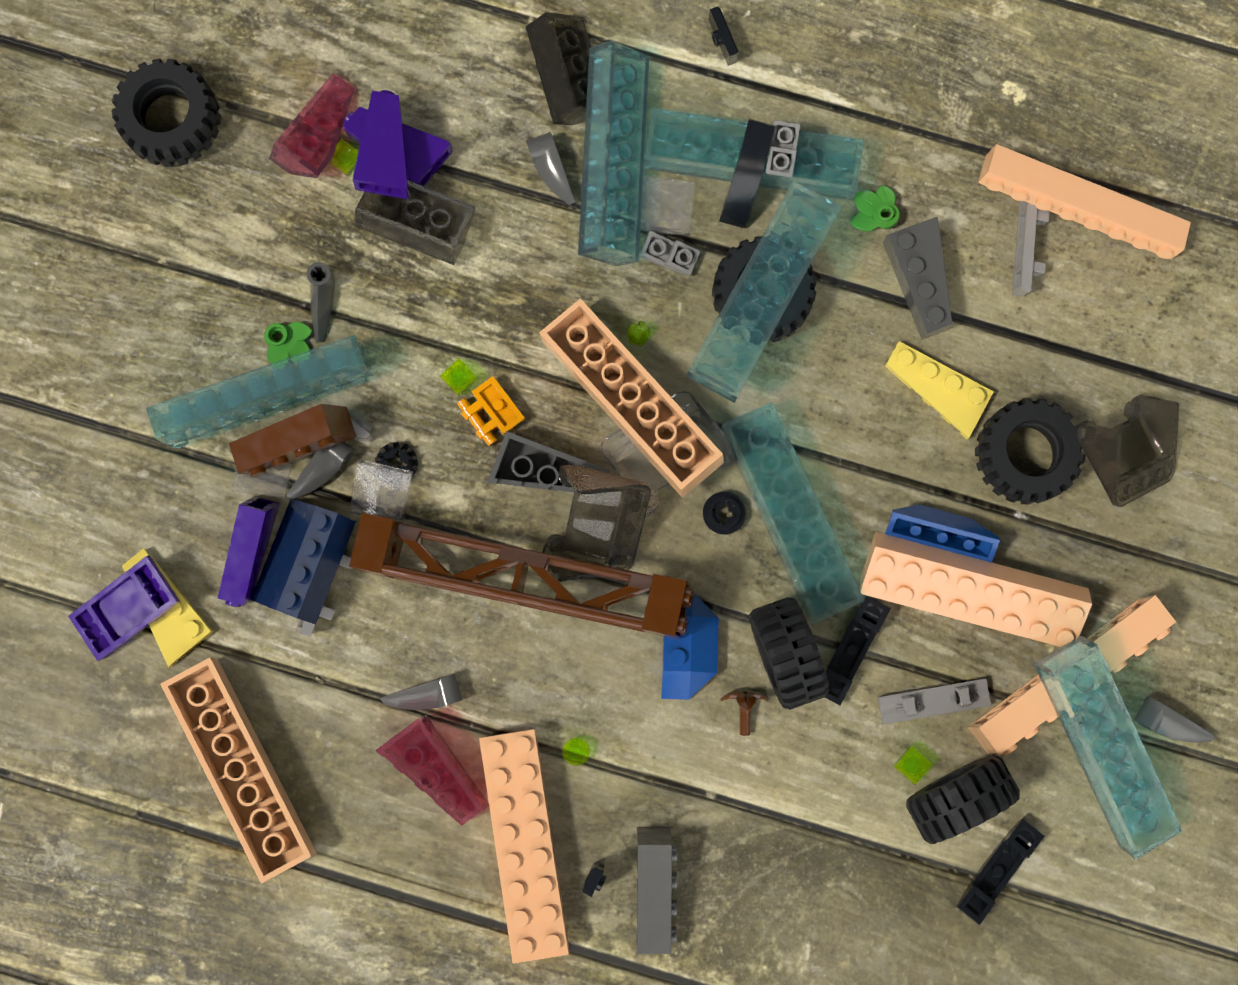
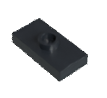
M717 6L709 11L708 20L713 30L711 36L716 47L720 46L726 63L729 66L737 62L739 51L720 7Z
M597 862L593 863L583 884L582 891L584 894L592 897L595 890L600 892L607 877L603 875V865Z

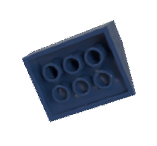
M290 499L251 600L316 625L356 521L336 512Z

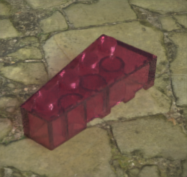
M427 715L418 718L375 750L382 757L388 759L400 773H404L412 780L416 787L435 800L434 802L461 826L489 807L488 801Z

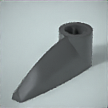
M551 132L526 140L532 161L546 185L568 205L575 204Z
M316 262L309 266L306 274L310 282L311 316L316 343H324L332 311L335 278L326 264ZM320 273H324L326 276L325 279L322 278L323 280L318 282L316 276H320Z
M342 442L317 451L287 496L291 499H296L322 486L348 463L355 449L346 442Z
M455 674L381 697L383 704L407 710L439 708L463 700Z
M1149 696L1146 697L1134 718L1136 723L1148 730L1178 741L1202 743L1211 742L1215 738L1214 735Z

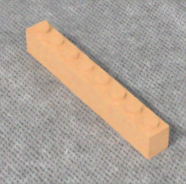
M998 144L985 157L978 183L985 185L992 191H1000L1010 195L1017 201L1028 202L1040 210L1050 211L1060 215L1065 220H1073L1083 224L1087 229L1098 230L1108 234L1110 238L1126 241L1135 248L1146 249L1156 253L1160 258L1172 259L1185 249L1191 224L1190 221Z

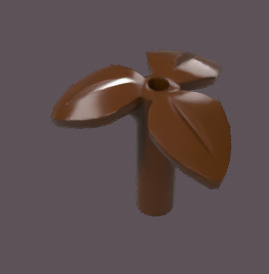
M754 690L729 692L721 697V702L727 699H736L740 706V735L749 736L751 710L756 703V699L768 701V697Z

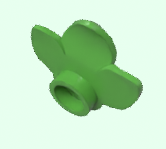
M881 185L876 193L864 190L854 194L855 205L860 212L852 218L850 224L856 229L866 232L873 231L878 227L890 229L899 222L900 212L895 206L896 196L889 187ZM885 212L891 213L887 218L882 217V214Z
M293 322L288 325L273 323L268 326L264 333V339L269 346L267 358L276 370L283 372L289 361L294 363L309 362L311 360V352L304 340L311 335L312 330L301 322ZM282 333L283 338L280 341H275V334Z

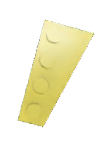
M900 341L895 346L885 365L905 385L918 393L924 402L938 411L944 420L958 429L963 437L966 439L970 438L993 394L992 390Z
M144 548L122 565L124 572L150 555L149 552ZM151 556L180 600L163 617L149 625L168 667H172L212 634L213 631Z

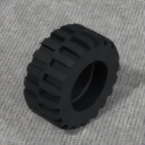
M161 58L153 59L150 65L143 62L138 65L139 69L133 72L130 70L125 74L127 80L119 82L116 87L119 94L113 95L112 103L116 108H113L111 112L112 118L116 122L114 126L117 132L141 159H147L149 163L159 165L161 162L164 167H173L174 162H178L182 166L188 164L187 159L191 157L195 160L201 157L199 152L202 149L208 151L212 146L210 142L211 137L216 138L219 132L215 125L221 123V115L218 112L220 107L214 96L215 94L197 70L194 71L190 65L184 62L179 64L175 59L168 58L166 63H163ZM168 94L182 95L188 99L189 109L187 116L178 127L167 132H153L146 128V112L156 99Z
M756 236L752 242H749L748 239L741 241L737 248L732 247L727 252L726 257L721 259L712 287L713 306L715 311L719 313L721 323L723 325L727 324L732 334L736 335V333L743 335L742 339L748 342L750 339H756L757 343L765 344L766 340H772L774 343L781 341L783 336L789 337L805 322L815 301V286L817 282L816 276L811 273L813 267L810 261L805 262V254L800 249L794 251L792 243L787 240L785 244L779 243L778 237L773 236L770 237V240H763V236ZM765 268L781 275L789 288L788 299L784 306L773 312H759L747 306L739 295V283L745 273L753 269Z
M1023 398L1018 402L1013 401L1007 404L985 422L983 430L979 432L977 437L979 444L975 448V456H979V462L976 463L978 471H983L985 475L982 478L986 485L990 483L994 487L992 491L996 495L1003 494L1006 496V500L1012 503L1020 501L1021 504L1026 505L1035 502L1038 504L1060 495L1073 485L1072 481L1079 477L1082 471L1079 467L1085 463L1086 457L1085 454H1081L1082 449L1086 447L1085 439H1079L1078 433L1082 432L1079 424L1076 426L1072 424L1070 420L1074 417L1069 412L1063 414L1060 411L1062 406L1055 402L1048 405L1047 399L1038 398L1032 401L1031 398ZM1028 427L1042 433L1050 443L1052 463L1050 468L1039 476H1028L1021 473L1009 460L1007 440L1011 433L1019 428Z
M786 597L753 609L749 614L751 629L769 681L781 706L784 709L791 710L824 698L829 692L826 671L811 628L796 599Z
M993 754L967 764L925 786L907 799L906 808L924 841L929 844H936L979 826L1007 810L1020 799V790L1003 759Z

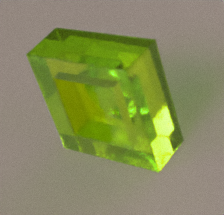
M341 139L327 156L326 161L346 177H349L355 169L359 151Z
M460 358L440 375V378L458 397L478 379Z
M909 746L892 767L913 785H916L933 764L913 746Z

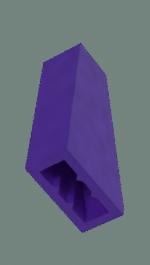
M372 90L352 179L354 187L358 191L408 199L409 187L399 95H395L388 90H381L380 92Z
M360 106L355 112L352 111L347 115L343 125L346 135L359 145L368 112L367 109ZM403 124L408 183L420 192L453 151L448 141Z
M254 496L239 504L217 598L225 600V604L232 607H241L251 601L280 507L279 502Z

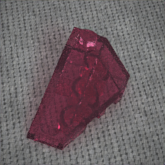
M332 73L273 144L269 159L291 175L318 178L333 159L355 88Z

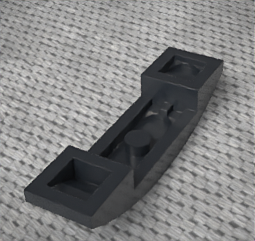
M753 119L748 120L719 222L745 228L762 177L775 125Z
M867 595L865 596L826 669L829 692L824 698L841 706L862 660L891 609L890 607Z
M1023 818L1020 819L983 863L956 907L976 924L980 925L996 904L994 900L1025 858H1029L1045 836Z

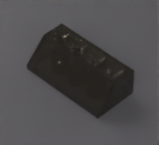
M545 12L528 24L526 30L553 124L572 126L610 115L611 112L583 17Z
M408 181V199L369 192L363 193L355 209L356 227L449 264H455L464 246L475 212V206Z

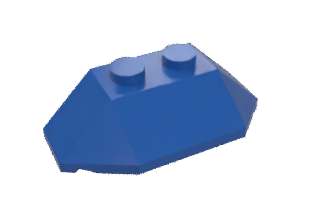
M923 505L893 509L885 532L886 535L991 563L1000 542L998 536L972 518Z
M695 594L692 606L686 607L685 616L689 618L686 634H681L680 640L663 637L661 699L689 700L717 674L719 618Z

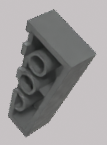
M937 216L890 233L883 242L921 340L945 332L952 325Z
M506 431L487 482L601 496L610 470Z
M637 827V954H671V944L677 943L676 926H671V917H677V900L671 899L672 890H677V872H672V863H677V845H672L670 827Z

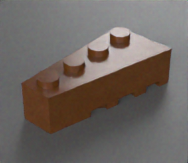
M319 404L230 442L229 446L238 474H250V477L253 478L267 473V469L285 466L289 464V461L309 456L314 452L351 440L357 436L347 407Z

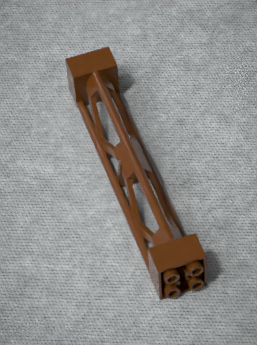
M366 513L361 514L349 567L368 574L680 640L681 634H686L689 620L685 616L686 607L692 606L694 591H692L691 585L687 580L654 573L653 576L403 524L394 519ZM423 539L498 554L499 556L497 559L452 575L423 546ZM403 541L427 565L426 572L397 566ZM549 565L629 583L628 586L580 603L549 572ZM517 566L511 590L481 584L482 579ZM529 566L556 593L555 599L524 593ZM650 590L644 618L608 611L610 606Z

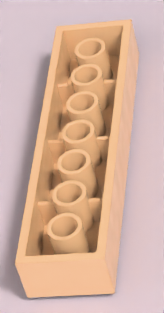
M581 298L539 332L543 344L682 498L724 463L723 453Z
M875 532L860 578V594L1074 650L1092 606L1089 588Z
M1156 595L1139 598L1076 645L1074 650L1068 651L968 726L969 730L987 754H1003L1004 756L1010 754L1018 747L1016 743L1023 737L1027 740L1040 731L1038 728L1040 724L1046 720L1048 723L1054 721L1062 714L1060 709L1067 704L1073 706L1084 698L1082 695L1084 691L1088 688L1093 690L1106 681L1104 676L1111 671L1116 673L1128 664L1126 660L1132 655L1137 657L1150 648L1149 642L1155 638L1160 640L1171 632L1169 627L1175 624L1176 621Z
M210 657L161 683L160 685L261 884L316 855L317 852L218 658Z
M536 729L479 738L512 962L514 964L569 955V943Z

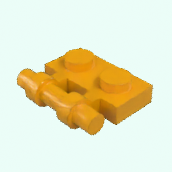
M494 376L472 391V394L477 399L472 405L466 398L457 403L462 410L461 415L466 421L469 420L477 430L476 435L480 440L483 439L489 447L497 442V439L492 434V431L497 427L505 435L506 431L510 432L525 421V417ZM482 409L492 419L486 424L477 414Z

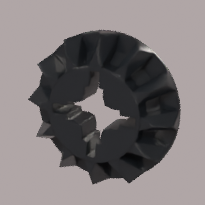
M389 442L380 448L375 457L376 472L383 481L389 484L400 485L408 482L413 478L418 468V458L415 451L402 442ZM399 452L400 461L407 464V466H398L393 474V466L386 462V460H394Z
M730 492L713 494L707 499L703 507V520L710 530L719 535L736 532L743 525L746 518L744 503L737 495ZM725 502H727L728 512L736 517H727L723 524H720V515L712 511L722 510Z

